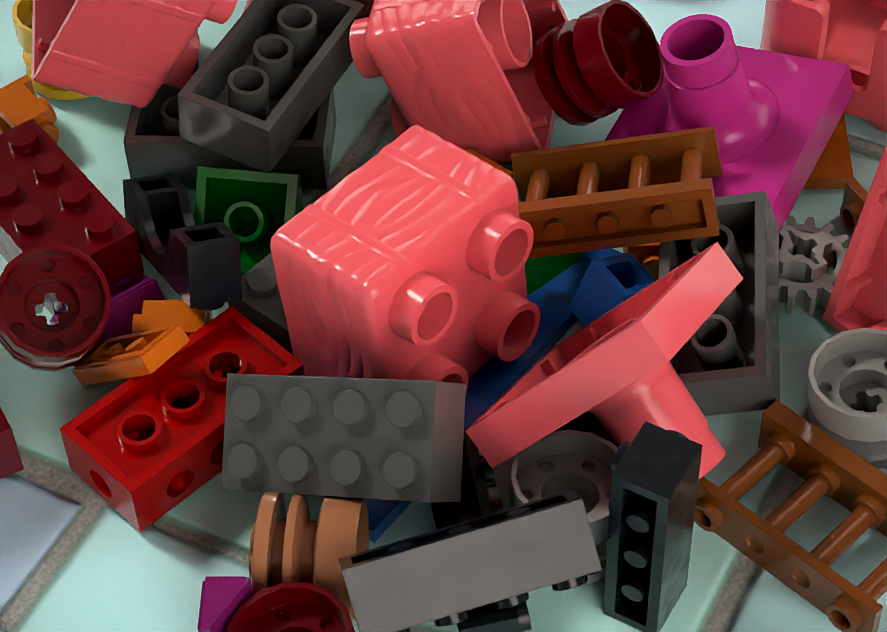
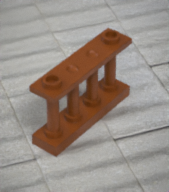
M715 126L511 154V163L521 200L518 203L519 217L531 225L534 234L533 245L528 258L717 236L720 233V221L711 178L723 176Z
M776 400L762 413L758 447L761 449L720 487L704 476L699 479L694 522L703 530L714 532L819 609L828 616L831 623L842 632H877L883 606L877 600L887 591V557L857 587L831 569L830 566L868 528L876 529L887 537V475ZM778 464L785 465L805 479V481L764 520L738 502ZM822 496L830 497L851 513L810 553L783 534Z

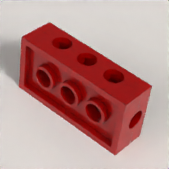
M232 306L188 336L190 341L152 374L129 378L59 428L70 469L140 533L222 471L227 373L305 376L304 364Z

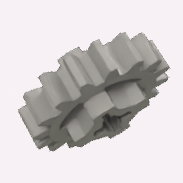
M788 216L786 225L779 231V302L785 303L787 314H792L796 306H803L808 315H814L815 305L821 304L824 308L827 306L849 243V236L847 234L833 236L834 225L831 223L818 228L815 227L814 217L809 216L804 224H797L793 216ZM833 267L834 271L828 275V268Z

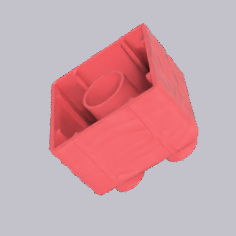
M33 0L32 80L61 89H69L85 96H98L106 101L133 105L137 108L147 107L162 84L179 89L185 86L194 72L199 55L200 39L196 31L204 19L219 24L227 22L238 0Z
M374 0L369 17L356 19L352 23L349 35L352 59L358 72L364 78L383 77L393 96L391 100V121L397 138L411 126L417 124L425 130L437 134L443 140L451 142L458 148L465 150L469 147L500 165L511 163L512 153L549 148L556 113L546 102L538 86L533 66L534 45L541 34L568 22V18L559 0Z
M416 124L407 129L392 143L383 147L377 155L364 165L347 175L316 202L308 205L303 211L280 227L271 238L270 249L288 325L293 356L304 364L305 376L339 377L345 375L347 378L442 381L466 384L467 392L469 378L494 356L505 362H510L520 357L528 349L536 336L540 324V310L535 303L528 300L524 264L530 255L534 234L531 225L519 217L518 193L514 179L500 169H496L489 163L481 161L477 156L458 148L451 142L443 140L437 134L425 130Z

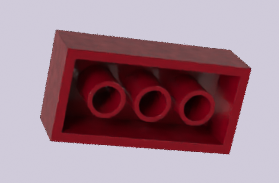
M34 119L0 134V254L8 263L26 249L44 244L71 246L90 256L105 274L108 286L135 271L141 274L145 273L136 230ZM54 303L44 304L53 316L60 313L55 310Z

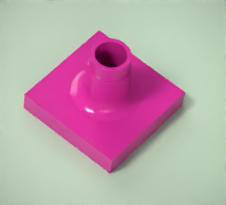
M696 14L682 18L673 23L664 32L660 40L664 75L663 83L658 93L624 108L604 141L715 126L723 168V176L711 177L715 197L766 191L780 231L854 94L849 64L736 46L731 27L724 19L711 14Z

